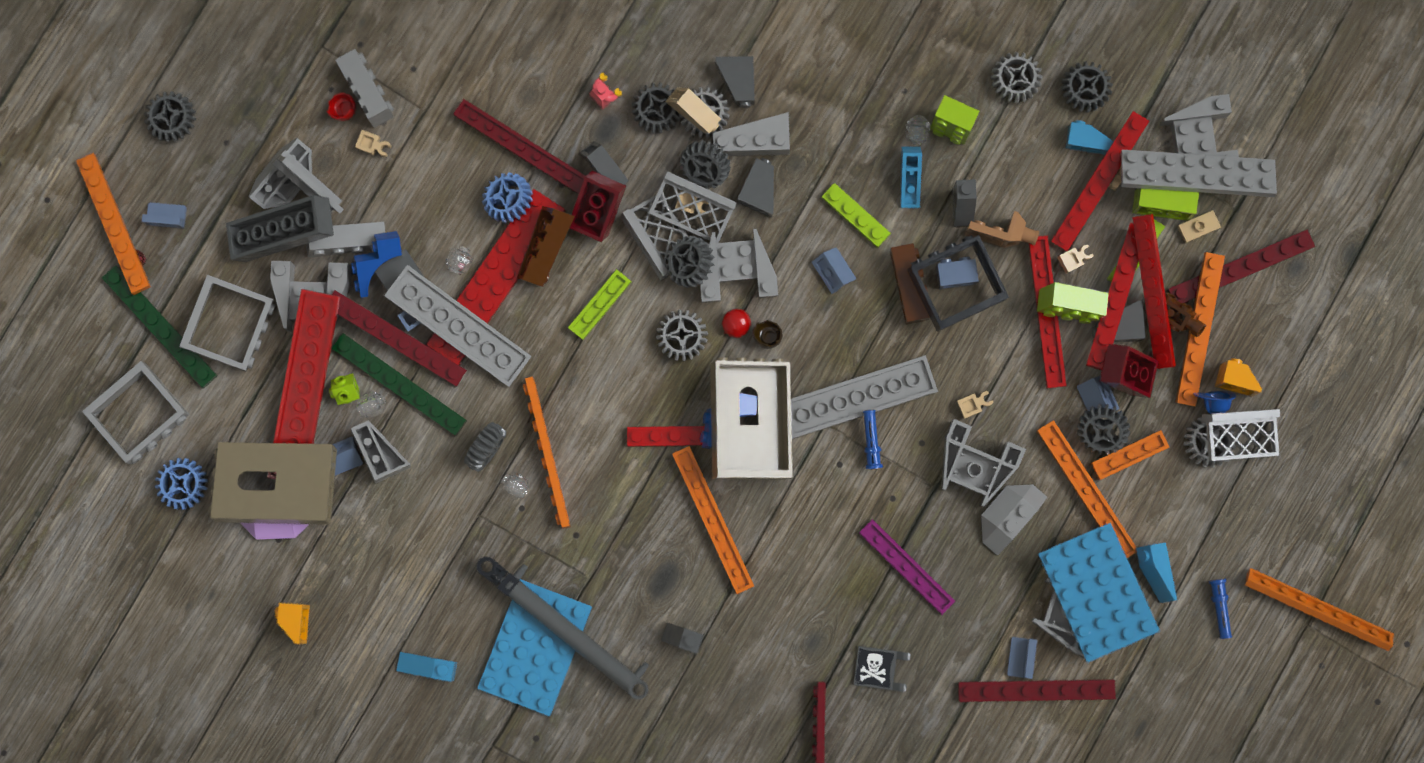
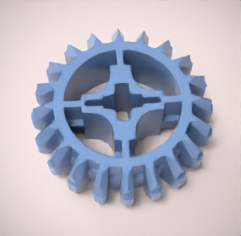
M508 172L507 176L501 173L500 178L495 176V181H489L490 186L484 187L487 193L482 194L484 210L491 218L498 222L507 223L508 220L514 222L515 217L520 219L521 214L526 215L525 209L530 208L528 203L533 202L530 197L533 195L530 184L526 182L524 177H520L516 173L513 175ZM510 186L519 187V189H510ZM496 206H504L505 209H497Z
M177 458L176 463L170 460V467L164 464L163 468L165 471H158L162 475L161 478H155L156 481L160 482V484L155 485V488L161 489L157 492V496H163L161 502H167L168 507L173 506L174 509L178 510L181 506L182 510H186L188 505L190 508H193V501L199 504L200 500L197 497L204 498L205 495L201 491L208 489V487L203 486V483H207L208 479H202L206 472H200L202 466H196V461L193 460L189 463L188 458H185L183 462L181 458ZM182 468L190 470L188 474L185 473L183 476L175 473L176 470ZM170 477L172 480V486L168 490V480ZM193 477H195L194 490H192L191 488V482L192 480H194ZM179 480L184 481V482H183V485H184L183 487H184V488L179 487V486H180ZM182 491L188 495L184 499H175L173 497L174 494Z

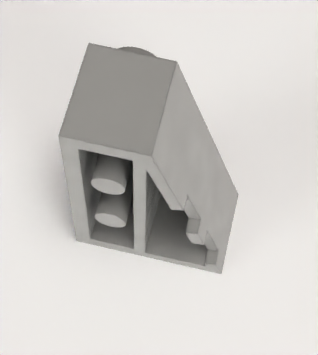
M369 420L351 428V433L375 484L411 468V464L385 439Z

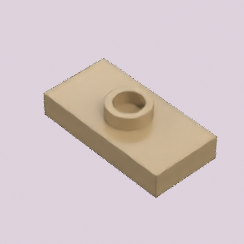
M1210 211L1177 226L1185 243L1221 228L1214 211Z

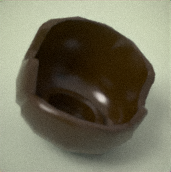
M769 320L761 323L758 322L753 329L754 341L763 349H772L782 341V329L777 323Z

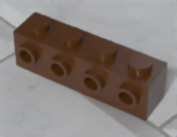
M913 243L892 247L890 249V256L905 324L927 321L930 316L907 271L912 266V262L920 259L918 248H914ZM923 269L917 271L920 278H923Z

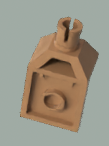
M1014 211L1009 219L1006 232L1001 227L993 226L991 228L985 226L984 222L975 220L969 223L965 236L972 235L974 238L979 235L983 242L1007 248L1018 245L1020 241L1035 245L1039 231L1025 227V220L1018 212Z

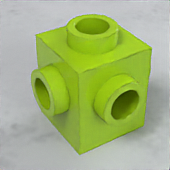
M353 373L338 376L331 380L329 393L332 399L335 398L338 405L348 404L360 399L359 386Z

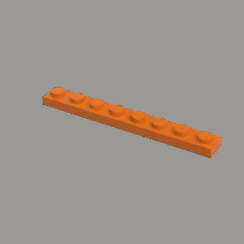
M92 153L76 160L131 293L135 295L150 288L151 285L96 155Z
M1204 253L1193 311L1197 313L1194 320H1200L1206 324V327L1199 337L1192 335L1189 330L1175 402L1178 404L1196 407L1198 397L1194 396L1193 393H1199L1225 259L1223 255Z
M533 377L525 378L526 384H523L525 395H529L531 401L528 402L530 414L534 413L535 421H532L534 431L539 433L540 439L537 440L539 451L543 450L544 458H541L543 468L547 469L549 474L546 477L548 488L552 487L554 495H551L553 507L557 506L558 514H555L557 525H561L563 529L571 527L535 380Z
M1053 420L1037 430V433L1097 525L1102 527L1111 523L1126 557L1128 558L1135 554L1137 547L1055 421Z
M690 446L673 453L675 462L736 594L754 587Z
M1250 568L1247 572L1245 585L1251 589L1279 600L1342 631L1355 635L1387 651L1392 648L1394 633Z

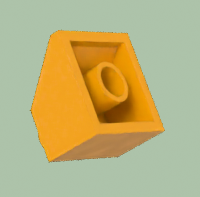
M1231 358V360H1227L1220 365L1215 387L1251 397L1262 391L1249 366L1242 364V360Z
M279 603V607L275 609L277 623L295 644H307L310 605Z

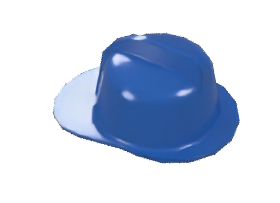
M1228 391L1193 393L1194 396L1203 398L1205 408L1209 414L1229 411L1232 399L1237 397L1235 393Z

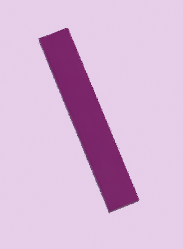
M873 519L859 532L941 615L955 602Z

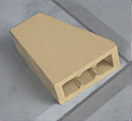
M677 87L665 101L703 133H712L719 126L718 122L721 118L689 88Z

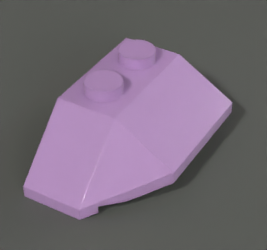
M241 523L257 540L296 538L309 525Z

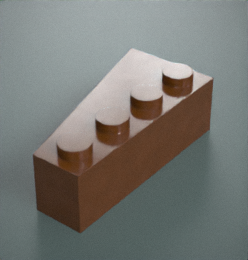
M542 206L517 278L541 287L547 283L549 272L574 216L554 208Z

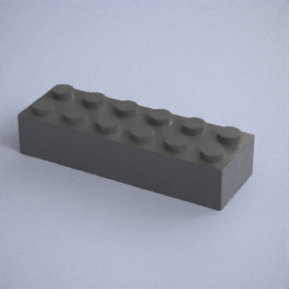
M316 195L226 223L230 259L241 262L252 261L334 235L329 198Z

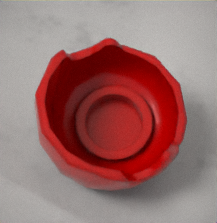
M339 93L328 101L329 108L327 113L334 120L348 121L356 112L355 99L349 94Z
M732 309L722 319L723 331L729 337L740 338L747 334L751 326L750 316L743 309Z

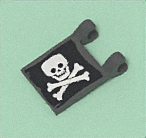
M859 646L854 685L905 692L907 689L906 684L894 683L896 659L909 661L911 654Z

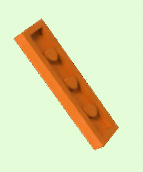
M1160 430L1118 450L1116 453L1113 452L1092 462L1091 465L1100 481L1169 448V445Z

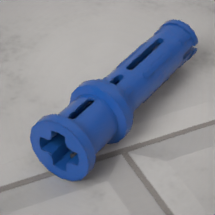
M875 410L863 411L867 446L864 449V453L867 456V465L865 467L866 469L882 468Z
M1226 579L1209 581L1213 595L1211 600L1215 602L1220 639L1232 638L1227 608L1229 595L1226 594ZM1221 611H1223L1225 628L1223 627Z

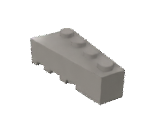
M789 112L714 132L713 145L717 144V148H723V153L728 154V156L787 155L790 151Z
M384 222L333 225V236L306 244L307 257L339 255L349 252L361 253L365 250L373 252L372 241H375L374 234L385 233Z

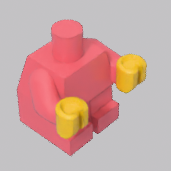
M601 73L599 78L594 81L593 90L589 93L590 97L602 109L622 95V91L619 88H616L613 93L603 83L607 80V76L604 73Z

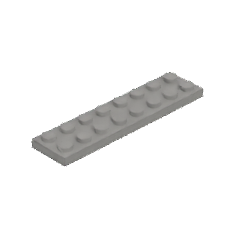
M1122 150L1121 187L1275 197L1277 194L1275 160Z
M406 265L384 295L508 387L532 357L409 265Z
M926 355L792 398V439L863 417V411L875 410V412L937 393L938 390Z

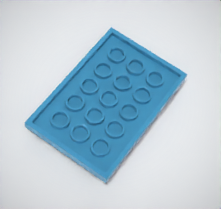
M1111 523L1038 554L1087 663L1160 632Z
M520 579L523 584L581 631L584 630L592 606ZM512 600L477 689L551 716L575 650Z

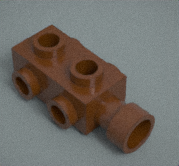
M1165 293L1166 303L1171 306L1170 309L1167 308L1170 328L1177 332L1188 329L1192 335L1199 337L1204 331L1206 324L1200 320H1194L1197 313L1192 311L1191 306L1186 303H1180L1173 294Z

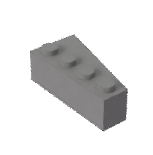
M353 49L335 59L373 127L376 128L394 118L391 113L394 109L389 100L385 102L382 97L385 93L380 84L376 86L373 80L376 77L371 68L367 70L364 64L367 61L362 52L358 54L356 49Z

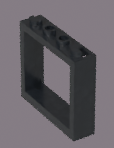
M972 235L962 239L963 243L959 245L952 243L945 247L946 251L941 253L937 250L929 254V258L924 261L920 258L912 262V266L907 269L937 332L1009 298L979 235L974 238ZM972 246L996 295L941 321L917 271Z

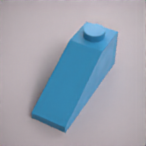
M1074 121L1069 125L1065 148L1105 155L1113 141L1091 125H1087L1086 122Z
M901 147V208H920L921 147Z
M1166 543L1137 547L1139 567L1159 602L1176 601L1177 596Z
M400 652L396 671L452 682L455 678L458 662Z

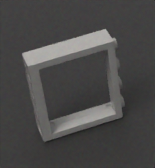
M207 275L179 347L247 372V369H251L254 364L255 358L252 357L254 351H258L262 340H259L260 335L267 330L269 324L266 322L268 315L272 316L276 306L273 304L274 300ZM214 284L265 303L242 363L191 345Z
M142 361L82 411L127 464H135L138 460L140 461L146 451L153 450L158 445L157 442L160 439L167 438L172 433V429L182 425L189 415L187 410L151 368ZM145 374L177 412L127 454L98 420L96 415Z

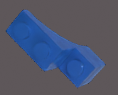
M397 231L374 234L375 241H372L373 253L354 256V262L351 263L352 272L357 277V280H354L355 292L359 291L361 298L368 297L369 283L377 268L387 260L402 255L400 238Z
M740 393V417L755 416L757 412V396ZM710 408L703 415L705 427L700 437L702 448L706 449L712 448Z

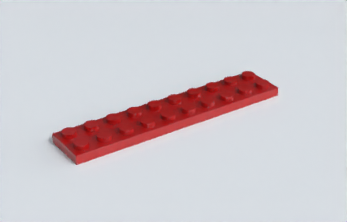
M535 189L532 190L533 195L530 196L533 202H529L530 208L525 209L526 215L521 214L520 219L515 217L514 222H510L457 299V302L487 324L519 279L517 276L542 206L554 208L562 212L566 211L563 207ZM436 333L433 334L426 344L459 366L466 357V355Z
M301 289L273 443L314 444L341 296ZM268 472L267 478L276 480V472Z

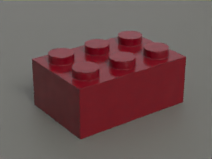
M594 171L587 174L572 212L574 219L570 228L602 243L609 236L626 185Z
M1109 344L1105 353V362L1101 371L1100 382L1130 396L1150 398L1159 361L1130 346Z

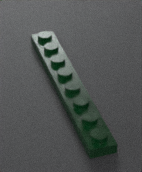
M115 265L102 277L108 286L202 388H205L218 376L199 354L179 347L183 337L142 292L135 295L131 293L124 274L118 266Z
M342 333L332 347L337 353L455 436H457L467 422L462 416L344 333Z

